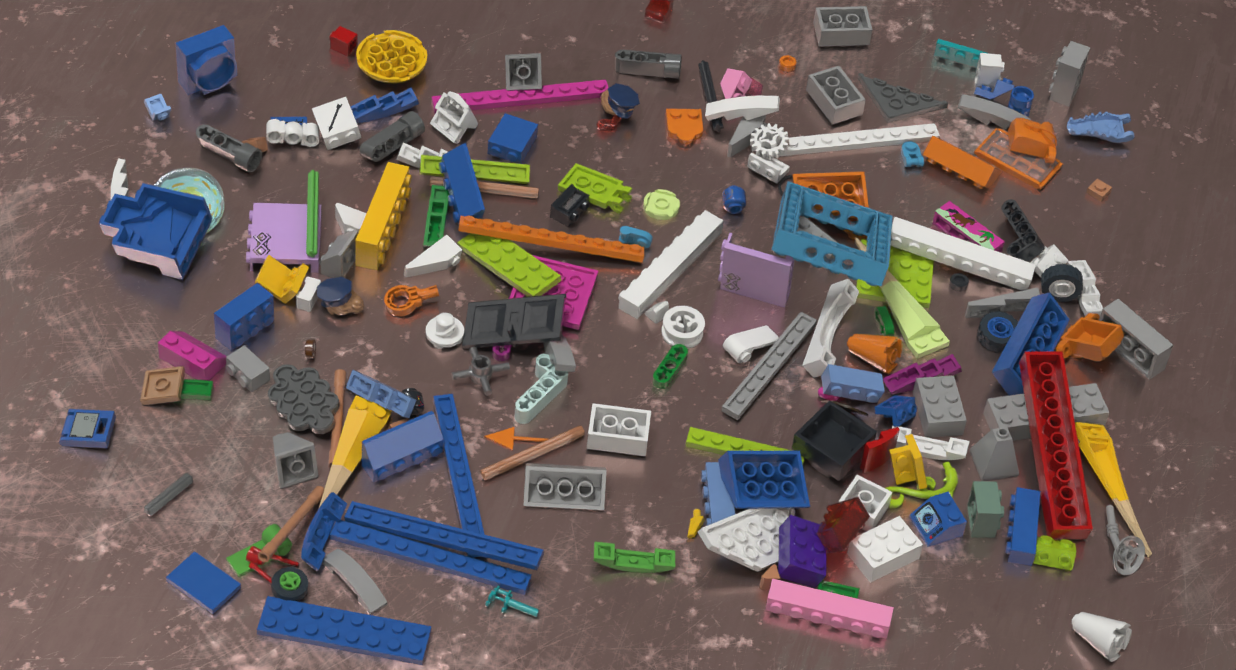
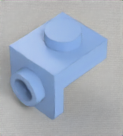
M162 94L144 100L152 121L157 119L161 121L169 117L172 109L166 105Z

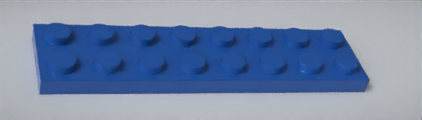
M267 596L258 624L257 635L423 665L432 626Z

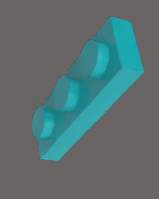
M938 39L934 56L977 68L980 53H988Z

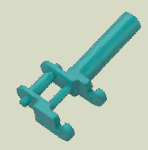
M499 585L497 588H494V591H491L488 601L485 603V606L489 607L490 603L495 599L503 601L502 613L506 612L508 606L534 617H537L540 611L537 608L510 599L513 596L512 590H509V592L501 590ZM498 593L505 595V599L497 596Z

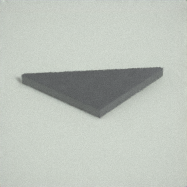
M862 73L858 74V80L887 123L944 109L948 106L947 101L941 102L933 99L934 97L923 93H913L908 88L898 85L895 87L887 84L886 81L877 78L871 79L865 77Z

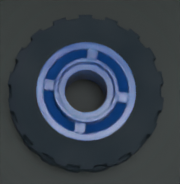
M990 312L984 318L982 317L977 330L978 341L987 350L994 351V353H1002L1018 321L1006 312Z

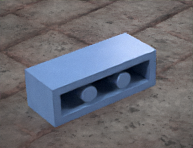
M828 364L821 375L823 394L878 403L885 392L881 373Z

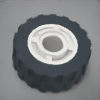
M1056 264L1050 266L1042 273V293L1050 292L1057 302L1072 301L1082 294L1083 275L1073 265Z

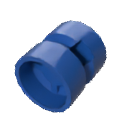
M1024 86L1013 88L1008 108L1028 117L1034 98L1033 91Z

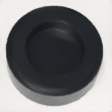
M956 273L951 276L949 285L955 291H964L968 287L969 280L964 274Z

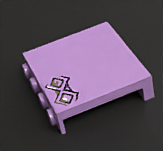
M254 203L253 210L249 212V221L252 224L248 225V235H251V238H247V249H250V252H246V263H250V271H253V263H264L266 257L270 255L282 264L304 263L311 265V273H319L321 205H318V254L315 257H311L306 254L307 204Z
M729 233L728 239L723 240L721 247L723 251L720 257L721 264L718 281L721 282L720 289L785 308L791 290L795 261L793 257L786 255L784 259L732 244L733 233Z

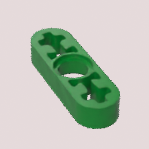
M676 344L671 347L653 374L652 383L656 388L664 389L670 385L687 360L688 349L686 346ZM673 364L675 368L669 369L665 365Z

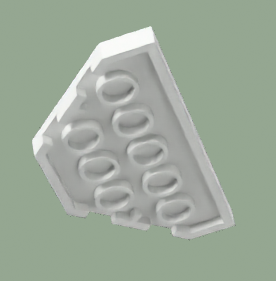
M794 508L747 509L701 528L698 534L709 550L759 572L771 567L773 564H778L779 527L789 515L795 516Z

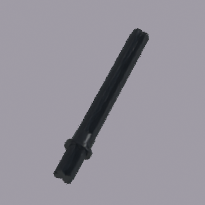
M702 60L698 66L708 104L717 101L709 63ZM723 117L710 120L714 131L721 132V129H724Z

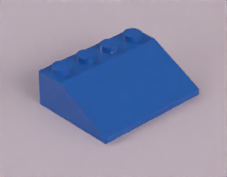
M727 451L718 459L721 479L736 509L810 507L800 451Z

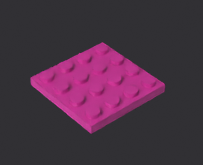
M534 256L561 275L562 281L542 296L566 294L562 326L579 330L598 277V270ZM513 287L509 299L527 297Z

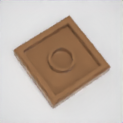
M184 367L147 370L141 393V404L149 405L180 401L185 375Z

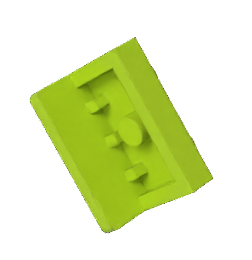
M1045 535L1037 536L1034 564L1073 570L1076 557L1075 543L1067 539L1059 541Z

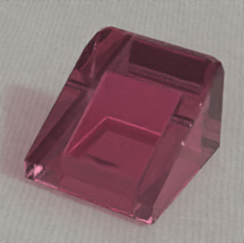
M751 78L752 82L745 96L761 95L763 85Z

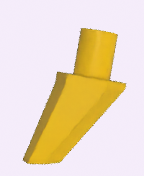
M700 509L693 510V518L690 519L687 535L688 539L695 537L705 522L704 517L701 516Z

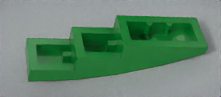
M432 185L423 247H431L444 237L449 205V192L445 190L444 186Z

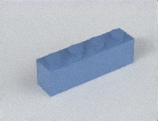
M706 462L705 470H701V482H705L702 494L703 498H706L707 501L704 503V513L708 514V518H706V526L735 515V508L721 479L719 462Z

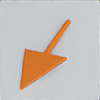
M515 427L484 436L512 451L514 440L533 442L548 440L547 438L514 436Z

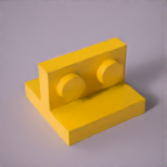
M913 434L905 435L906 446L889 450L896 485L916 480L919 489L927 488L923 459Z

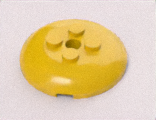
M386 30L378 35L373 33L362 40L357 48L356 59L360 69L370 78L384 83H401L413 79L423 71L427 63V50H425L422 42L417 37L409 33Z

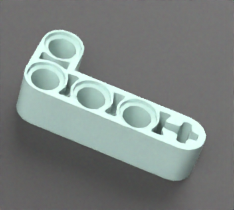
M548 354L537 356L535 375L539 380L515 403L514 418L520 424L529 423L567 386L568 371L555 370V366L551 364Z

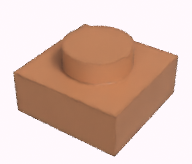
M1096 179L1087 188L1086 193L1102 202L1111 193L1112 187Z

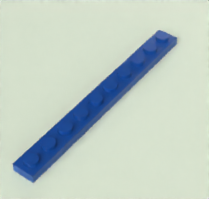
M453 394L433 396L438 425L444 439L443 448L461 529L484 534ZM467 553V556L472 558L481 557L478 555Z
M354 501L351 502L344 516L346 522L536 571L544 556L543 549Z
M343 520L336 521L330 533V539L491 586L497 587L499 585L502 589L512 590V592L523 595L526 594L532 574Z

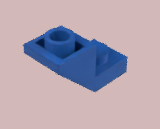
M1003 77V80H997L993 92L991 91L992 88L982 85L981 87H976L974 94L988 99H995L1012 91L1016 85L1012 84V80Z

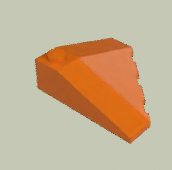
M865 172L804 173L792 175L793 183L869 208ZM819 204L813 206L816 210L823 208ZM833 210L831 214L837 216L840 212ZM850 216L848 218L850 221L853 222L858 220L855 216ZM843 230L849 235V237L853 241H855L856 238H858L860 241L861 238L867 239L866 235L859 236L854 234L851 230Z

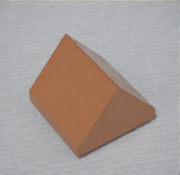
M775 564L761 576L759 586L761 590H770L772 579L780 580Z

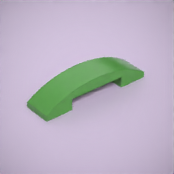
M594 542L593 561L613 569L628 572H664L675 569V550L655 548L654 553L615 549V544Z

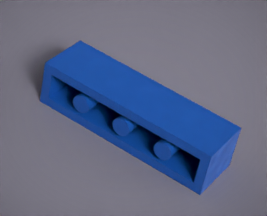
M1017 487L1015 495L1011 494L1009 506L1013 508L1009 511L1008 522H1011V526H1008L1007 537L1010 538V542L1007 541L1005 553L1008 554V562L1028 566L1033 564L1036 554L1041 491Z

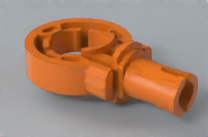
M436 285L419 289L417 286H394L384 296L385 307L394 316H406L411 314L416 307L422 306L424 300L439 297V292ZM394 295L396 298L399 296L406 297L408 302L404 305H399V308H397V305L393 303Z

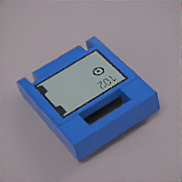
M68 410V416H66L59 440L61 446L108 448L116 419L114 411ZM102 422L103 427H106L104 434H97Z

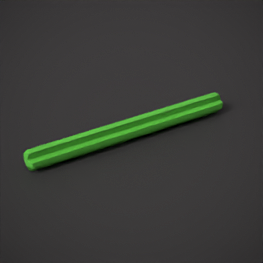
M314 170L308 173L306 254L311 257H315L318 254L319 173Z

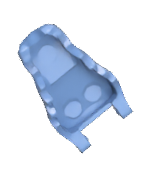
M1099 112L1097 115H1094V113H1091L1090 116L1085 115L1083 119L1074 120L1073 117H1070L1067 122L1068 132L1075 136H1091L1116 143L1131 141L1135 138L1133 131L1124 133L1123 124L1131 122L1130 114L1116 115L1109 112L1103 114Z

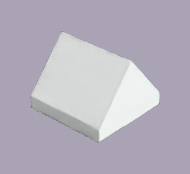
M668 301L657 303L646 310L644 314L657 324L669 310Z

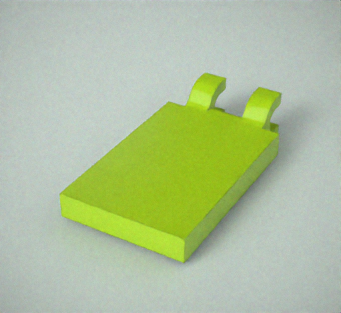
M577 163L558 184V191L564 192L573 184L575 188L590 195L589 202L604 209L610 206L618 214L623 210V207L620 206L622 202L629 203L632 199V195H629L632 188L623 186V181Z

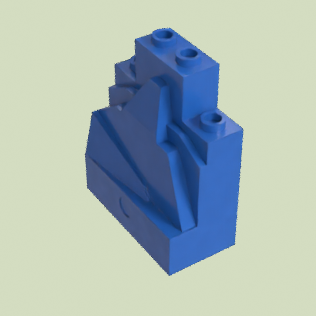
M142 183L140 189L135 194V198L114 194L107 204L104 215L99 220V225L104 235L113 236L112 246L117 255L125 256L129 260L157 266L161 270L162 275L183 280L213 218L204 197Z

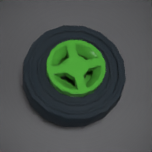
M285 567L275 572L271 581V590L276 598L298 602L308 592L309 582L302 570L295 567Z

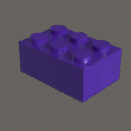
M789 515L779 527L778 573L780 578L816 588L826 577V526Z

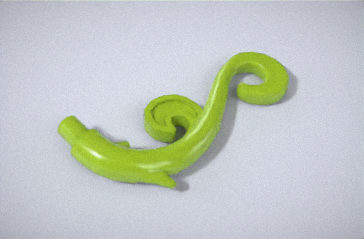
M950 462L943 463L946 476L943 481H946V484L935 491L936 482L931 477H926L927 488L919 489L918 484L917 490L896 486L885 488L892 493H902L898 499H891L889 508L896 509L900 507L904 502L903 494L928 500L932 496L949 492L953 498V493L958 484L956 469L952 468Z

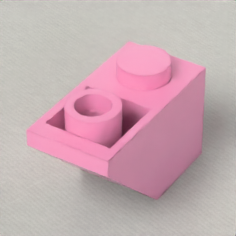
M728 68L720 83L725 99L745 96L752 79L744 71Z

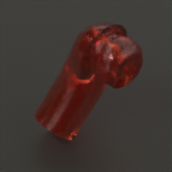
M614 115L611 119L599 120L596 126L599 130L613 131L621 121V117Z

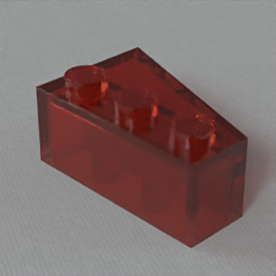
M859 497L827 506L828 514H824L825 522H821L817 535L829 554L845 551L848 548V544L857 537L856 534L865 526V522L869 519L870 515Z

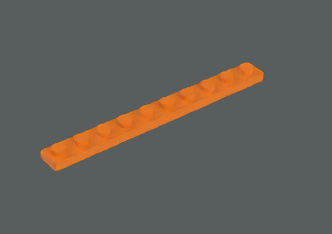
M460 216L458 228L460 232L642 263L644 259V247L637 244L630 245L619 241L612 242L601 238L571 235L562 231L554 232L545 228L536 229L530 228L527 225L519 226L509 222L501 223L491 219Z

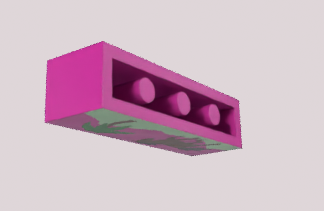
M948 201L935 211L932 224L945 234L1002 253L1004 241L951 201Z

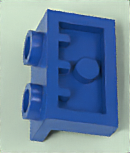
M894 395L875 406V414H880L887 418L892 417L894 427H898L916 416L917 412L915 397Z

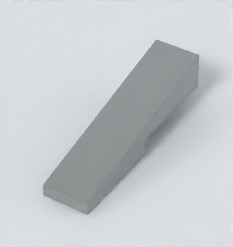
M1039 288L968 302L965 317L984 318L990 312L1025 311L1031 298L1040 295Z

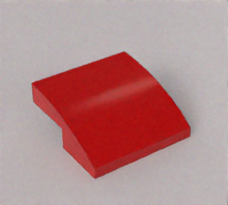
M898 427L880 432L879 439L865 444L860 466L863 473L880 467L891 458L889 450L896 448L900 431Z

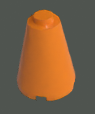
M854 334L849 337L847 347L851 353L883 373L891 374L898 365L895 361L897 357H901L903 343L896 336Z

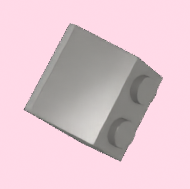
M357 230L342 234L336 238L334 243H330L327 253L322 255L319 261L321 274L331 278L345 277L355 262Z

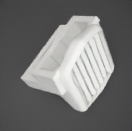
M451 91L447 94L443 92L435 106L437 112L430 124L453 143L458 144L466 129H476L478 121L469 105L459 94Z

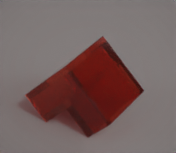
M650 0L645 9V17L665 23L673 11L674 0Z

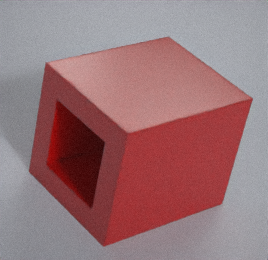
M339 26L330 34V49L348 57L358 47V34Z

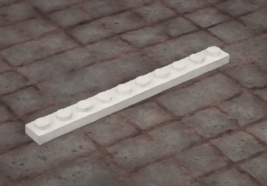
M935 123L790 137L788 150H785L784 155L779 154V157L902 145L908 141L922 143L929 142L932 136L939 138L940 135Z

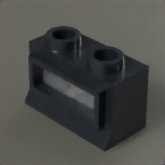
M571 184L551 204L550 218L569 227L578 220L583 211L588 210L590 195Z

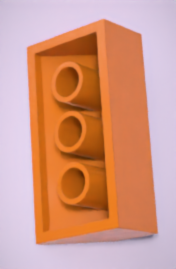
M932 136L923 153L927 157L926 161L934 165L937 162L942 164V169L950 173L952 170L957 172V177L965 181L968 178L974 181L973 185L980 189H983V187L990 188L1002 173V170L935 136Z

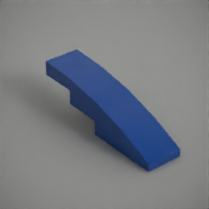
M409 88L397 95L392 91L378 99L376 95H373L350 108L356 123H363L402 112L418 105L419 101L412 88Z

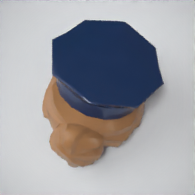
M615 83L601 94V104L604 110L621 118L627 119L631 117L633 109H635L634 107L640 104L638 94L627 85Z
M341 276L326 279L317 286V297L322 299L321 305L326 307L331 315L357 314L363 311V300L353 291L352 281Z

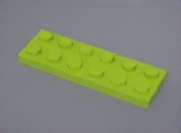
M470 233L457 242V245L463 252L527 297L542 296L562 281L560 274L510 240Z

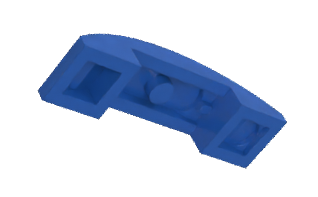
M334 492L328 495L316 512L302 545V560L316 571L319 570L326 553L323 551L332 527L336 521L341 520L347 503Z

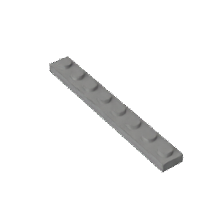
M800 312L723 404L721 411L738 420L813 330L817 320Z

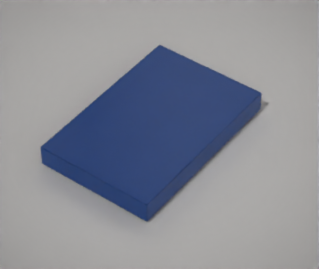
M195 551L166 576V582L211 614H214L241 589V584Z

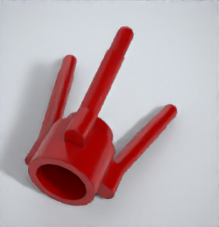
M252 546L246 555V561L250 562L249 568L257 571L271 583L272 578L258 567V565L262 566L265 563L258 558V553L261 549ZM275 554L271 557V559L299 566L298 562Z

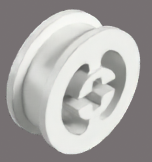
M673 307L664 315L661 330L662 337L671 346L682 344L687 349L693 348L703 338L705 320L702 314L692 307Z

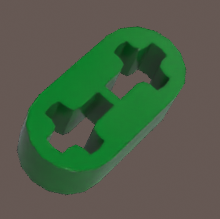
M886 306L875 307L874 317L881 335L894 336V325Z

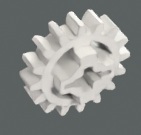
M768 123L767 127L761 125L760 130L755 128V133H751L750 146L752 147V152L756 151L757 156L761 154L762 159H765L766 156L769 157V160L772 159V156L778 159L779 154L784 155L785 150H788V132H784L783 127L778 129L777 124L771 127L770 123Z

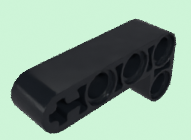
M1013 199L1005 201L1001 209L1019 236V239L1007 247V254L1029 262L1044 251V243L1017 202Z

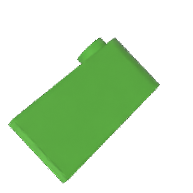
M273 524L268 526L262 533V540L226 558V561L238 577L254 570L249 568L250 562L246 561L249 549L255 546L262 550L281 529L279 525ZM288 537L279 546L275 555L284 556L290 552L292 542Z

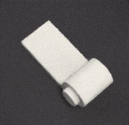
M766 325L730 335L724 341L723 348L738 363H745L751 358V353L754 349L772 345L779 337Z

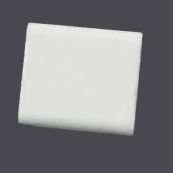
M306 277L302 291L296 295L297 309L311 312L318 299L316 290L321 280Z

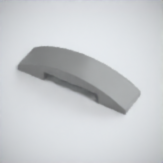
M338 548L324 557L322 563L332 574L337 573L358 596V602L370 615L387 605L385 597L375 582L352 557Z

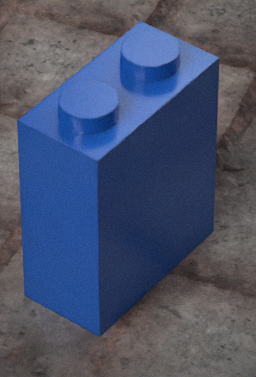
M505 113L488 140L487 154L516 164H522L537 138L538 124Z

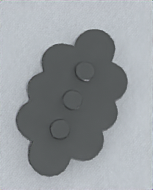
M286 364L275 369L273 373L275 384L268 390V397L270 402L276 405L278 415L281 418L287 419L289 427L295 431H303L308 428L317 434H325L331 431L335 426L333 414L338 411L340 402L338 396L331 392L329 382L320 379L318 371L311 367L298 370L295 366Z

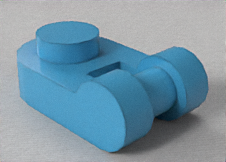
M912 141L903 143L901 155L904 166L911 167L912 165H917V167H923L924 158L921 155L918 144Z
M622 226L620 228L619 242L630 245L637 244L644 247V249L651 246L653 237L649 232L629 226Z

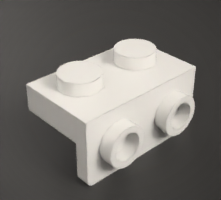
M753 153L749 155L747 164L748 168L775 183H778L789 172L790 166L774 157L771 160L767 156L765 159H762L761 154L757 156Z
M1053 244L1048 248L1045 246L1044 251L1030 263L1035 264L1034 271L1042 278V273H1044L1045 269L1056 264H1066L1068 259Z

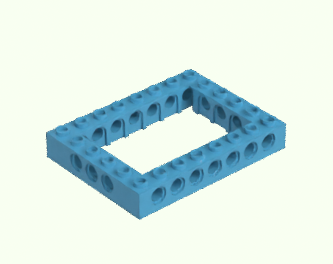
M788 181L780 202L771 250L781 256H791L799 262H809L817 268H827L835 274H845L853 280L860 279L866 281L871 286H882L889 267L892 215ZM819 204L823 208L816 210L813 206ZM833 210H837L840 212V214L834 216L831 214V212ZM800 215L806 218L818 219L823 224H833L841 230H851L859 236L866 235V252L809 234L805 231L797 232ZM850 216H855L858 220L853 222L850 221L848 218ZM814 248L816 252L809 253L807 249ZM832 254L835 257L833 259H828L825 257V255ZM851 260L853 264L846 265L843 261Z

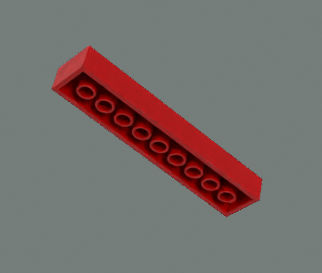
M1063 351L1024 352L1019 365L1047 536L1054 540L1087 539L1093 527Z

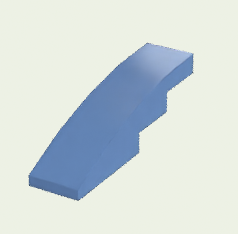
M352 370L346 385L348 390L364 399L375 402L385 409L392 410L406 418H410L416 399L355 370Z

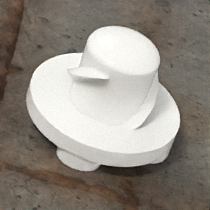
M441 313L431 319L426 325V337L437 349L452 347L463 341L464 326L450 313Z

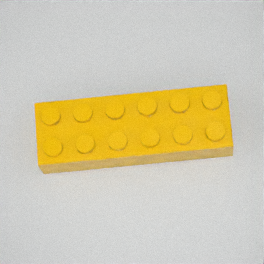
M391 162L387 163L355 240V266L377 271L379 265L383 264L385 259L384 252L389 250L390 238L394 237L396 231L395 225L399 224L401 211H404L406 207V198H409L411 195L409 185L412 175L409 174V166Z

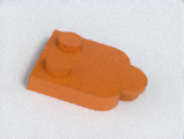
M666 109V126L669 137L678 139L682 144H690L694 139H699L702 136L703 121L701 109Z

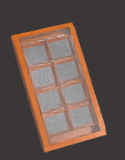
M995 128L974 151V154L980 159L1040 190L1063 166V163L1056 158L1053 164L1045 163V159L1042 157L1010 151L1008 132L1000 128Z

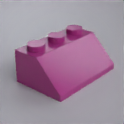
M169 331L158 342L159 358L174 367L183 366L185 373L196 380L210 381L226 365V356L183 331Z

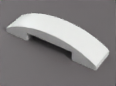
M898 426L900 431L896 444L897 448L906 446L905 435L911 434L912 429ZM913 435L922 457L938 460L966 458L970 441L950 437L949 442Z

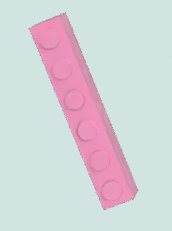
M772 579L765 610L776 614L792 616L793 618L809 620L814 623L830 625L835 628L851 630L855 633L872 635L876 638L887 639L894 607Z

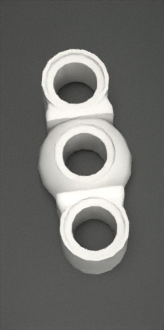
M272 119L266 124V137L270 143H283L284 140L292 145L301 142V145L314 147L319 143V127L315 123H303L301 126L294 121L285 124V121Z

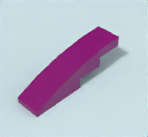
M951 354L938 361L933 358L921 365H918L916 362L883 378V382L890 394L893 395L914 390L916 378L953 376L962 372V369L954 355Z

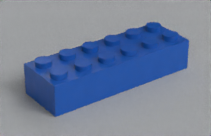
M1050 292L1031 298L992 370V374L1009 396L1024 394L1019 365L1024 352L1054 351L1070 320Z

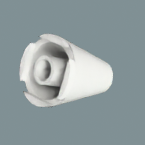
M1080 612L1072 619L1073 630L1111 662L1121 656L1118 652L1121 649L1125 650L1130 641L1132 629L1128 628L1131 625L1126 622L1086 612Z

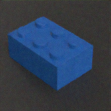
M256 283L214 313L215 339L232 351L236 347H240L249 338L255 336L260 330L271 325L274 321L273 295Z

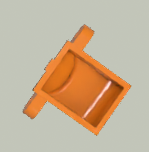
M1016 118L1011 121L1008 129L1010 151L1042 157L1045 159V163L1053 164L1057 146L1053 124L1049 122L1040 124L1025 118Z
M1088 313L1084 318L1081 317L1074 325L1067 329V332L1060 338L1056 351H1063L1064 358L1070 355L1073 358L1084 357L1093 361H1102L1120 345L1124 336L1122 326L1099 321V314Z

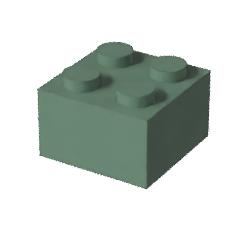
M973 481L967 502L971 537L995 538L997 530H1000V519L1004 517V506L1000 504L1002 492L998 490L997 482Z

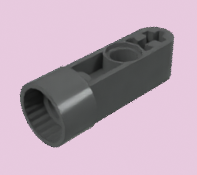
M619 50L615 53V70L618 73L680 79L682 54Z
M413 111L408 112L396 122L363 142L360 146V154L374 162L380 161L400 148L403 143L406 144L425 132V125L421 117Z
M206 124L196 129L197 138L204 148L234 162L235 166L249 173L259 166L262 159V151L249 143H242Z

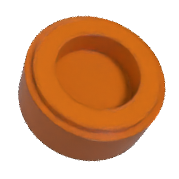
M782 56L779 60V68L785 72H791L795 70L797 61L792 56Z

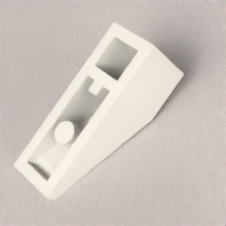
M445 235L405 266L404 276L407 278L445 270L451 265L455 266L461 260L462 249L448 235Z

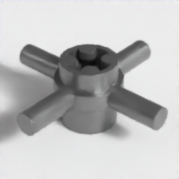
M471 347L469 351L472 361L469 369L452 372V380L471 377L472 382L482 385L486 396L491 395L492 390L488 381L492 373L510 370L509 362L491 365V361L487 356L479 355L477 348Z

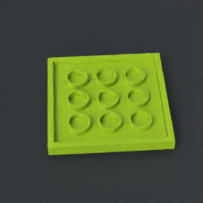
M861 238V242L865 246L867 244V239ZM890 246L888 271L923 308H929L934 260ZM860 279L856 281V288L859 290L857 298L887 302L878 285L871 286L866 281Z

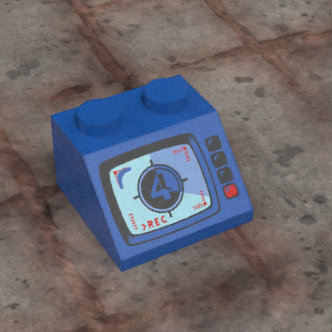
M949 492L930 497L909 516L927 547L963 536L967 523Z

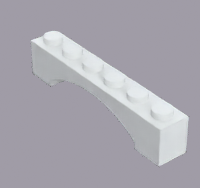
M849 279L832 284L829 288L802 365L813 378L821 376L828 364L834 365L836 357L831 353L834 333L844 314L855 304L859 290Z

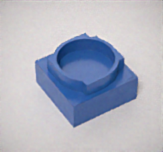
M224 25L176 42L178 83L188 95L200 90L206 95L224 87L232 78L238 76L234 37Z

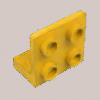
M268 255L255 280V284H260L274 297L286 304L298 293L309 267L302 263L298 268L294 267L290 270Z

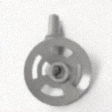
M1108 505L1106 506L1108 521L1106 529L1107 536L1111 539L1115 549L1113 553V566L1118 573L1130 575L1141 566L1145 556V546L1143 541L1136 536H1127L1121 541L1119 540V528L1115 521L1114 507ZM1130 540L1134 541L1137 547L1133 548L1129 545ZM1136 554H1137V558H1136L1135 562L1130 566V564L1134 561V559H1135V557H1136ZM1118 561L1123 564L1124 569L1118 566Z

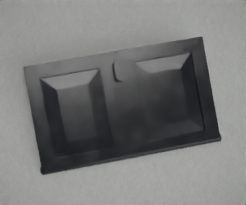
M566 294L468 302L462 347L463 349L502 345L516 347L517 344L560 341L567 296Z

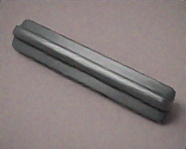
M188 473L183 474L144 506L145 513L149 516L155 514L193 483V477Z

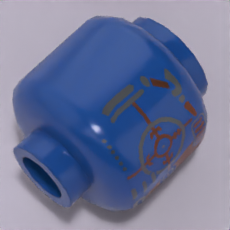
M735 185L725 189L722 193L724 209L732 214L740 213L746 207V193L744 189Z

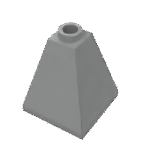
M541 53L505 55L506 90L542 89Z
M1007 427L992 429L970 448L969 452L981 481L1019 476L1013 440Z
M289 432L273 437L280 489L319 477L315 446L312 442Z

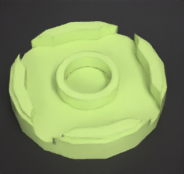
M658 189L655 192H649L644 198V211L654 219L668 220L675 217L679 212L680 201L673 192Z

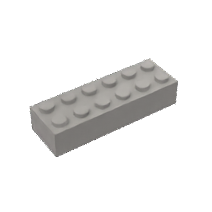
M1092 383L1069 387L1075 423L1098 424L1105 427L1109 410L1097 384ZM1024 394L987 399L983 414L990 431L1000 427H1007L1013 441L1031 438Z

